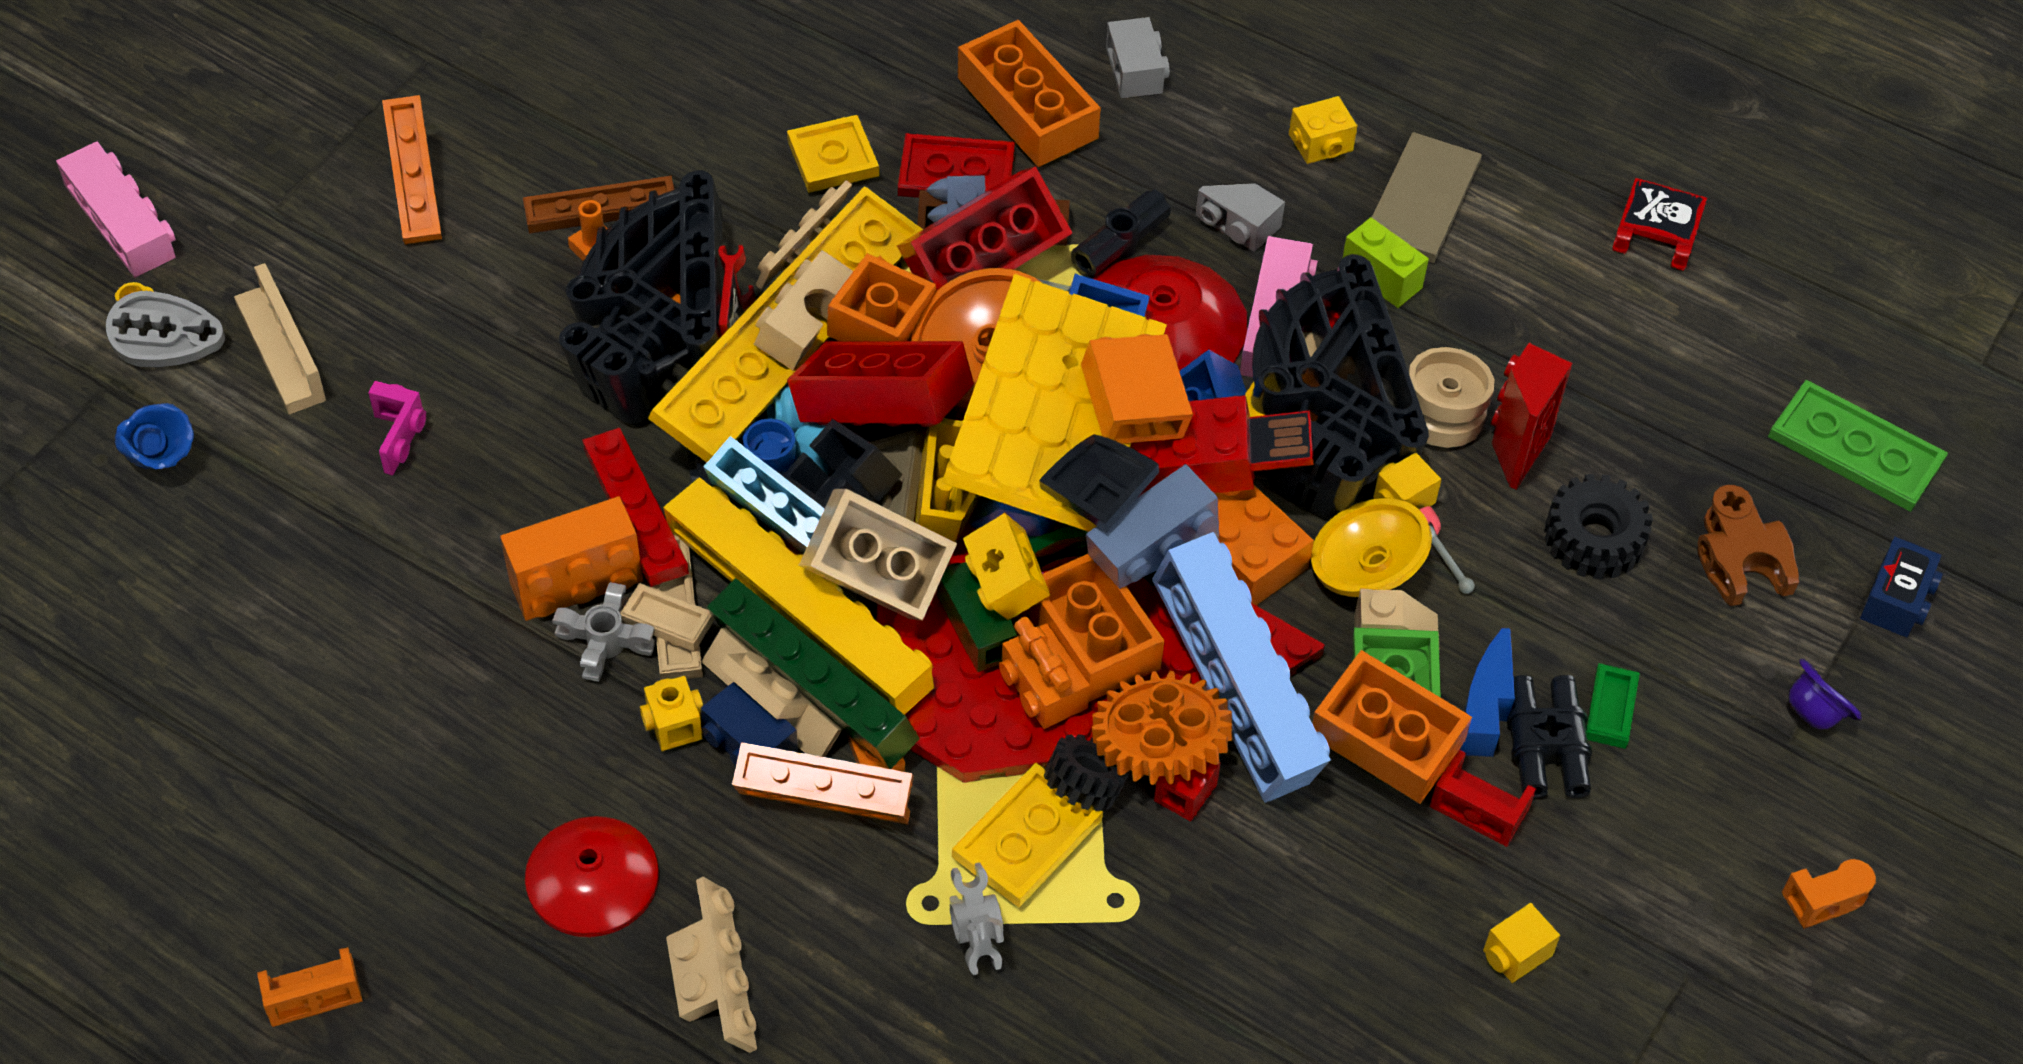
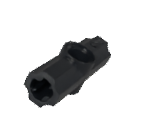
M1155 189L1153 191H1146L1126 208L1111 210L1106 215L1105 224L1071 251V260L1075 263L1077 270L1086 277L1090 275L1096 276L1117 258H1126L1133 255L1136 251L1137 242L1170 216L1171 207L1165 200V196Z

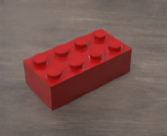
M1035 166L1019 171L898 244L897 248L912 274L936 284L937 291L949 281L969 272L989 268L1014 270L1071 235L1072 231Z
M826 341L787 379L799 421L817 422L819 425H827L833 418L839 423H851L854 426H861L867 423H885L887 426L920 424L923 427H931L942 422L949 411L961 401L962 397L974 385L963 341Z

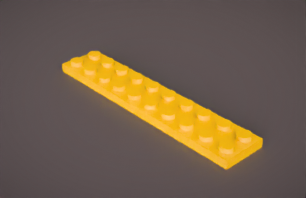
M864 186L652 409L648 419L707 463L730 436L737 441L745 433L746 429L766 410L779 395L780 391L788 385L787 379L831 338L827 336V319L815 312L808 311L811 316L823 323V326L812 347L794 370H791L754 345L760 329L755 326L758 319L768 306L773 310L777 307L778 304L775 303V299L787 282L791 285L797 282L794 276L806 259L813 262L821 250H823L853 271L867 253L875 257L882 256L888 263L896 266L903 259L897 245L923 229Z

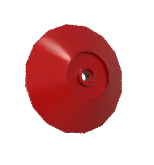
M1143 255L1116 262L1092 278L1150 296L1144 317L1147 320L1152 319L1167 324L1164 334L1168 335L1179 371L1207 350L1235 363L1244 346L1247 334V311L1235 288L1210 267L1180 256Z

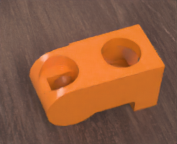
M1850 859L1841 863L1838 870L1815 878L1811 877L1807 869L1791 873L1781 893L1803 929L1847 914L1863 906L1869 892L1876 883V876L1873 869L1865 862Z

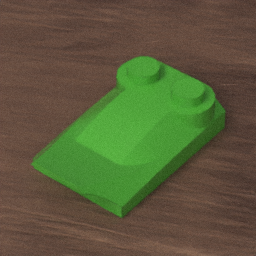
M1354 627L1351 663L1362 650L1441 698L1438 631Z

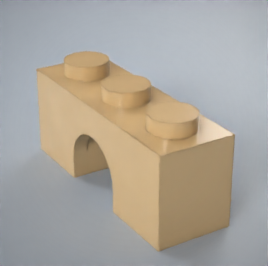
M821 250L813 262L806 259L794 276L797 282L794 285L787 282L775 299V303L778 304L777 307L773 310L768 306L758 319L755 326L760 329L754 345L791 370H794L812 347L823 326V323L811 316L808 311L815 312L828 319L829 303L852 274L853 270Z

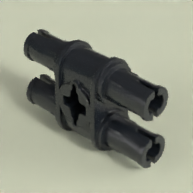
M1526 675L1513 677L1515 700L1512 711H1510L1507 717V725L1512 731L1513 749L1511 750V756L1514 762L1519 765L1522 793L1530 785L1536 788L1533 799L1544 797L1548 793L1545 764H1561L1566 795L1570 798L1588 796L1591 792L1587 762L1592 755V746L1587 741L1585 725L1588 719L1586 712L1579 707L1575 677L1559 675L1552 679L1551 691L1554 708H1537L1534 679Z

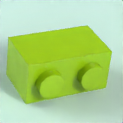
M1372 217L1346 237L1343 258L1350 254H1356L1369 260L1373 266L1383 298L1397 308L1423 288L1429 258Z

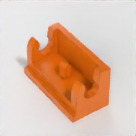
M349 947L339 949L341 959L278 977L270 978L267 970L257 972L263 1006L272 1027L363 1001Z

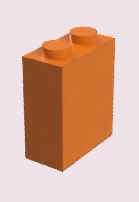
M1141 334L1136 337H1102L1089 340L1081 367L1102 436L1121 444L1183 438L1193 413L1168 335Z

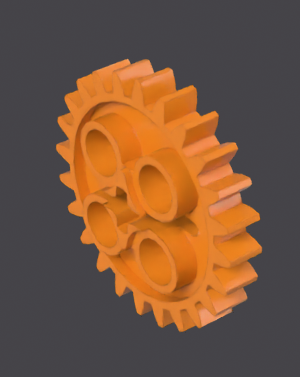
M1153 671L1151 680L1147 681L1140 675H1135V684L1132 686L1124 681L1119 682L1120 693L1108 690L1107 701H1098V712L1092 715L1093 743H1096L1097 755H1104L1105 765L1108 767L1117 764V774L1120 776L1131 770L1133 781L1135 782L1143 775H1149L1151 785L1156 783L1159 776H1165L1168 784H1173L1174 775L1178 774L1189 781L1191 780L1190 770L1193 769L1205 774L1206 762L1219 764V753H1227L1228 741H1232V711L1228 710L1227 699H1219L1218 688L1207 690L1206 680L1204 679L1192 684L1191 674H1186L1181 680H1175L1174 671H1170L1166 679H1160L1157 672Z

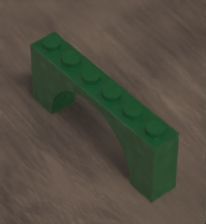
M1064 524L1057 530L1046 534L1028 537L1041 572L1088 554L1086 539L1088 531ZM954 563L946 567L937 587V597L976 671L980 672L997 666L1002 662V643L1017 637L1011 619L1007 620L995 610L989 611L983 605L977 592L981 588L979 580L971 572L967 563ZM1156 571L1143 577L1154 587L1152 578Z

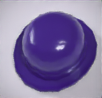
M1799 659V663L1804 671L1790 688L1788 699L1791 707L1800 718L1817 729H1829L1848 716L1856 721H1861V712L1849 700L1828 685L1808 661Z

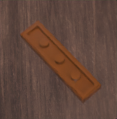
M672 176L523 197L529 234L581 226L578 208L582 202L587 200H594L600 203L603 223L617 221L621 207L627 206L629 211L648 201L650 191L656 190L659 196L674 190Z

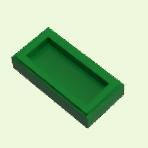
M1598 663L1587 717L1588 722L1586 723L1587 740L1626 749L1629 742L1639 672Z

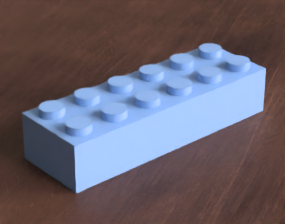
M1214 532L1169 549L1154 574L1152 581L1202 680H1206L1207 690L1218 688L1219 699H1227L1228 710L1232 711V740L1264 803L1309 785L1331 761L1328 742L1321 732H1316L1309 718L1310 709L1307 701L1302 694L1296 693L1290 681V670L1287 662L1281 655L1277 656L1270 642L1271 634L1267 623L1263 618L1257 617L1251 605L1252 598L1248 586L1243 580H1238L1232 568V557L1229 549L1224 543H1219Z

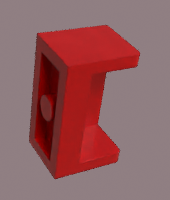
M1459 749L1435 786L1430 808L1507 847L1530 809L1536 788L1528 785L1519 799L1462 770L1466 753Z

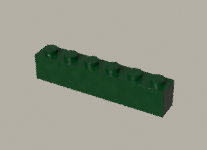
M735 578L706 607L720 628L728 629L754 653L764 658L770 667L784 679L794 684L799 692L889 769H892L920 739L903 713L738 579Z

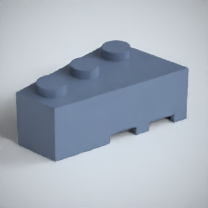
M1185 464L1136 498L1107 532L1098 526L1086 534L1088 555L1119 589L1157 571L1169 549L1212 532L1215 533L1219 540L1218 497Z

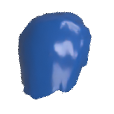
M169 403L147 405L136 410L127 420L118 425L115 434V445L121 454L135 466L154 470L175 466L181 458L187 456L194 440V431L188 416L180 408Z

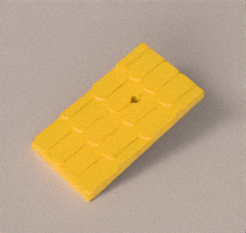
M1014 274L942 483L1088 532L1097 527L1040 488L1039 480L1077 444L1093 434L1102 436L1081 367L1089 340L1102 337H1136L1141 334L1164 335L1167 324L1152 319L1147 320L1145 319L1146 317L1113 306L1108 307L1107 304L1074 293L1071 295L1068 291L1038 281L1032 282L1029 278ZM1122 443L1128 447L1131 445V443Z

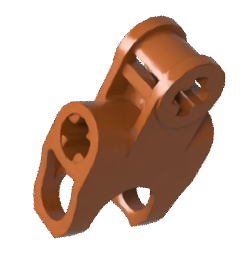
M1736 485L1719 487L1713 495L1712 506L1707 510L1704 518V525L1708 534L1700 535L1698 539L1699 558L1710 582L1730 606L1742 604L1743 598L1748 592L1745 572L1762 574L1769 579L1775 591L1781 596L1793 595L1799 584V574L1794 557L1793 543L1783 523L1780 521L1762 523L1751 495L1742 487Z

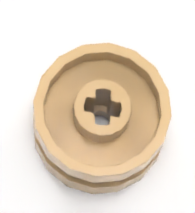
M1450 347L1432 348L1417 355L1410 364L1408 372L1428 427L1429 438L1427 444L1449 448L1463 446L1475 440L1483 429L1487 408L1491 403L1494 393L1495 379L1490 368L1480 358L1462 349Z

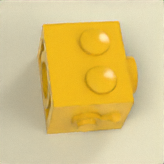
M1339 96L1292 109L1289 136L1307 164L1327 158H1335L1353 151L1357 124Z

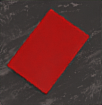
M905 133L898 181V196L919 198L920 190L927 191L931 184L940 179L947 178V176L985 175L986 192L1012 176L1015 142Z

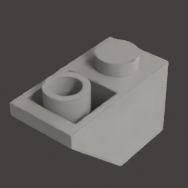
M1255 183L1202 186L1198 190L1196 216L1207 225L1213 226L1231 237L1236 243L1242 244L1255 252L1267 241L1268 236H1272L1281 228L1285 201Z

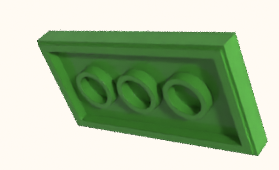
M1805 380L1768 435V438L1910 512L1948 455V452L1808 380Z

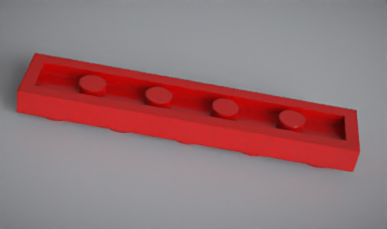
M617 428L583 439L584 451L607 499L620 496L637 534L641 569L649 586L653 587L688 575V563L621 429Z

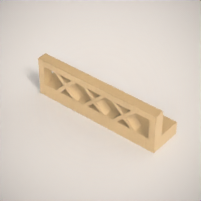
M266 264L255 266L254 269L260 287L236 295L234 298L288 414H292L326 401L318 369Z

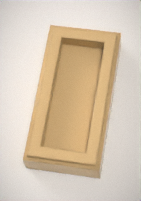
M641 583L638 584L620 613L622 623L629 625L638 623L651 625L655 629L653 636L694 652L714 622L713 616L707 609Z

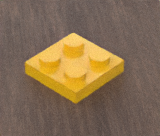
M858 115L787 131L788 144L808 193L840 186L846 180L852 183L879 176V164Z

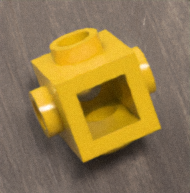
M685 676L674 679H662L653 685L644 687L646 704L639 706L646 731L654 729L661 752L703 739L700 721V708L703 706L698 689L690 691Z

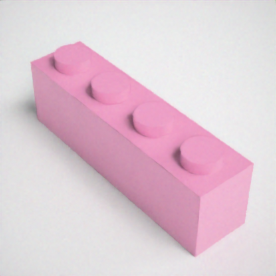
M94 142L56 160L65 187L134 278L176 258L171 244L176 238L166 220L159 222L152 202L148 197L142 199L139 196L140 191L136 182L130 174L126 176L122 174L123 170L120 162L113 152L107 154L98 142Z
M1268 236L1242 353L1241 375L1253 377L1252 356L1256 334L1260 327L1259 310L1266 309L1269 311L1276 302L1277 289L1288 291L1300 283L1302 273L1309 272L1312 276L1315 275L1318 260L1311 259L1313 244Z

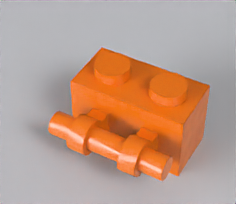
M1028 617L1019 619L1014 625L1019 636L1002 643V662L999 663V669L1004 681L1009 686L1014 684L1020 693L1022 706L1028 716H1035L1043 729H1046L1088 709L1090 684L1049 625L1045 623L1039 627H1034Z

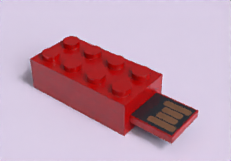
M1246 395L1189 401L1193 416L1183 438L1133 442L1130 445V448L1152 459L1159 465L1158 475L1139 496L1185 464L1213 493L1253 490L1254 471L1314 465L1310 411L1250 417Z

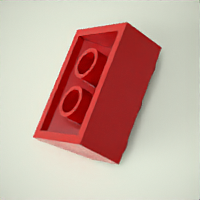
M1528 343L1520 356L1514 354L1509 360L1504 371V376L1509 379L1502 386L1497 401L1502 404L1496 410L1491 421V425L1496 427L1492 439L1493 448L1509 487L1515 490L1518 489L1552 436L1573 364L1531 343Z

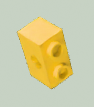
M1003 513L963 538L969 553L965 556L966 563L979 580L981 588L977 590L978 596L989 611L995 610L1004 618L1010 620L1050 596L1025 529L1006 513Z

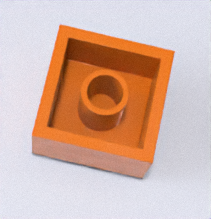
M867 253L828 305L827 336L838 341H911L914 327L936 292V284Z

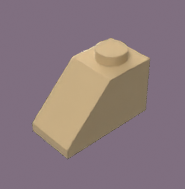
M1360 589L1354 614L1355 628L1438 631V614L1404 591Z

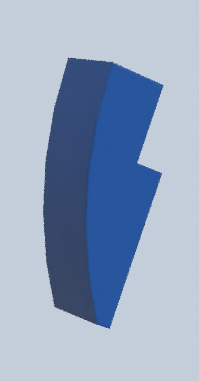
M1502 628L1489 644L1478 664L1470 686L1464 712L1472 716L1466 741L1460 748L1468 756L1493 757L1500 736L1499 721L1507 722V717L1514 704L1515 694L1510 628Z

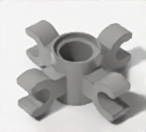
M610 582L606 589L604 603L590 608L585 616L579 615L568 608H557L552 623L557 625L554 633L556 637L565 640L575 638L587 640L588 647L584 650L580 661V667H585L582 674L583 679L599 682L603 673L605 659L617 656L624 648H629L641 655H652L656 644V639L652 638L655 630L654 627L643 623L634 625L622 623L620 613L628 602V597H623L626 585Z
M980 862L975 863V879L968 883L962 881L958 868L951 870V881L956 890L962 895V900L958 899L956 895L950 897L952 926L959 944L970 943V947L965 955V962L973 975L978 974L977 961L983 955L991 956L990 959L995 970L1001 969L1002 958L997 948L991 943V938L995 939L997 943L1004 941L1003 921L995 894L983 896L988 876Z

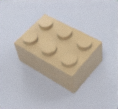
M834 489L798 566L908 619L923 620L957 543L848 489Z

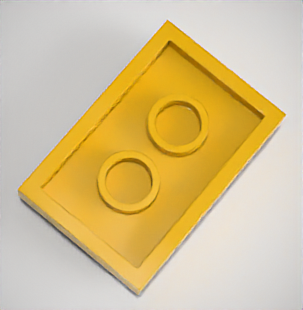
M1037 763L952 848V858L975 875V863L980 862L988 876L987 884L1019 908L1102 821L1103 811H1095L1092 805L1089 810L1082 809L1081 803L1076 802L1075 805L1068 803L1069 798L1067 796L1062 798L1055 794L1057 788H1049L1047 785L1049 780L1044 778L1045 769Z

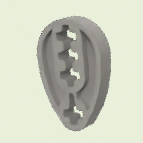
M138 291L128 294L114 304L106 320V333L114 352L125 362L139 367H166L196 361L218 351L225 341L222 325L217 318L202 307L186 299L165 293ZM125 320H130L135 328H128L127 334H121L119 327L124 325ZM145 322H151L152 328L155 330H148L147 336H141L137 328H143ZM164 324H171L173 331L168 332L167 337L162 338L158 330H162ZM204 327H210L212 334H214L209 335L207 341H201L199 334L203 333Z

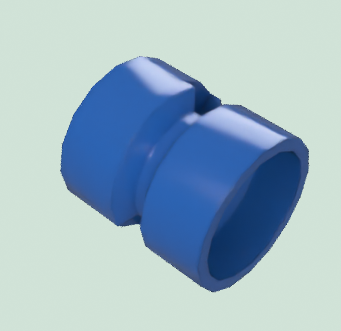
M771 418L761 419L752 423L746 429L743 436L744 447L783 476L796 461L795 434L792 428L782 420Z

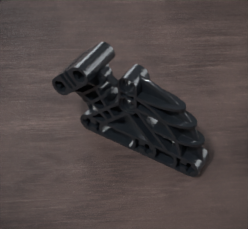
M703 170L690 172L680 181L679 189L659 196L656 190L650 191L648 201L629 211L627 206L621 207L619 219L607 230L605 226L598 228L596 243L584 259L578 275L570 280L566 286V295L579 322L566 326L560 333L559 342L579 389L585 397L596 404L600 402L603 409L609 408L612 415L628 424L642 422L648 418L652 411V403L645 385L652 386L658 383L660 374L675 367L676 362L687 356L690 358L691 363L695 365L722 337L719 329V317L723 291V266L718 253L719 247L723 245L722 205L712 175ZM679 276L681 304L662 293ZM710 286V302L706 307L695 310V293L701 287ZM668 345H671L679 352L670 356L669 354L666 355L665 349Z
M1350 254L1342 258L1337 269L1328 270L1314 276L1309 272L1302 273L1300 283L1288 291L1277 289L1276 302L1269 311L1266 309L1259 310L1260 327L1253 347L1252 370L1255 386L1250 397L1253 408L1264 415L1310 411L1318 416L1316 422L1311 421L1314 465L1269 469L1267 474L1268 482L1275 491L1290 500L1293 499L1302 484H1304L1305 488L1298 503L1302 507L1312 492H1317L1309 511L1326 521L1354 505L1362 486L1368 483L1371 475L1386 465V461L1398 463L1414 453L1420 456L1429 438L1428 427L1373 266L1365 257L1356 254ZM1337 309L1339 319L1331 329L1326 312ZM1308 322L1317 346L1316 351L1311 357L1301 329ZM1351 355L1363 390L1338 376ZM1380 377L1390 382L1399 409L1389 403ZM1370 447L1382 453V455L1377 454L1367 461Z

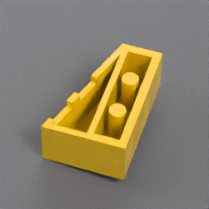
M944 418L939 424L927 427L925 434L915 523L957 543L981 496L942 483L963 422Z

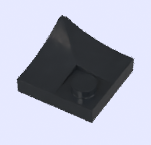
M1093 434L1059 459L1041 477L1039 483L1043 491L1107 532L1158 475L1159 465L1152 459L1124 444Z

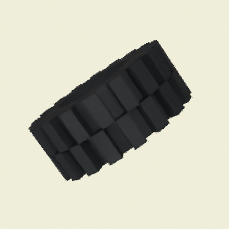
M1586 474L1582 483L1578 477L1570 479L1568 487L1563 484L1558 489L1557 495L1553 497L1545 523L1546 546L1552 545L1550 554L1554 559L1562 556L1561 566L1567 570L1572 565L1577 567L1576 574L1585 577L1586 572L1589 571L1594 572V579H1603L1605 572H1608L1611 578L1619 577L1621 569L1626 573L1632 570L1635 562L1638 564L1642 558L1652 529L1653 517L1652 513H1648L1650 506L1647 500L1639 502L1641 493L1636 488L1629 492L1626 490L1627 482L1619 479L1617 484L1611 483V476L1602 474L1599 481L1595 480L1594 474ZM1597 522L1605 525L1613 534L1606 536L1595 535L1587 531L1582 524Z

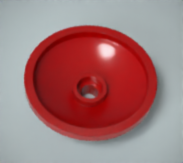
M602 816L574 819L550 831L532 851L525 872L528 899L536 914L552 928L578 937H597L611 934L633 923L652 902L659 880L657 858L647 838L639 830L626 822ZM587 858L596 859L592 864L582 863Z

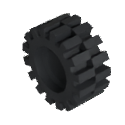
M1071 734L1066 735L1065 739H1059L1045 768L1044 778L1049 780L1047 785L1050 789L1057 788L1055 793L1060 798L1067 796L1069 798L1068 803L1075 805L1076 802L1081 803V808L1089 810L1092 805L1095 811H1102L1103 807L1109 809L1115 804L1129 775V771L1120 776L1117 774V764L1107 767L1104 755H1097L1096 743H1093V737H1091L1090 741H1087L1085 735L1078 734L1075 739Z

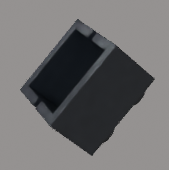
M832 418L809 445L834 471L831 477L804 452L784 473L783 477L825 509L834 489H848L870 501L875 499L879 502L903 474L876 446Z

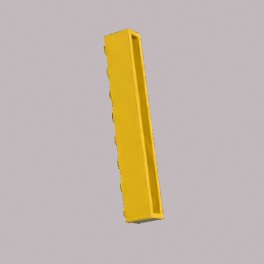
M699 477L663 507L667 523L674 535L731 582L735 578L738 579L905 715L934 689L933 666L923 652L918 649L912 651L903 643L900 635L891 626L885 625L883 627L873 619L871 612L864 604L859 601L852 602L844 595L838 584L798 566L803 555L798 554L796 556L786 548L784 541L778 534L773 531L766 532L761 528L755 517L747 509L741 508L739 510L734 506L720 487L716 485L711 487Z

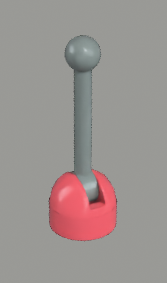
M1430 506L1419 509L1426 517L1430 526L1432 544L1458 580L1460 592L1464 594L1471 593L1475 587L1473 580L1463 575L1437 537L1441 530L1439 517Z

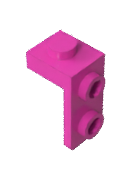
M374 381L368 392L374 417L394 422L379 450L384 473L394 475L398 465L406 461L410 451V443L415 434L422 431L426 422V411L423 410L419 392L406 389L398 384L389 385Z

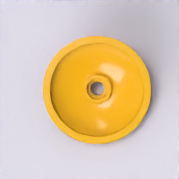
M1391 498L1363 501L1339 512L1323 526L1313 543L1311 553L1312 567L1318 580L1327 589L1340 595L1359 597L1360 589L1392 590L1411 578L1425 562L1432 544L1431 529L1424 514L1417 507L1406 501Z

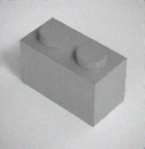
M1149 17L1107 22L1106 51L1120 98L1163 93L1164 78H1169L1167 56H1161L1160 53L1162 48L1160 33L1153 30Z

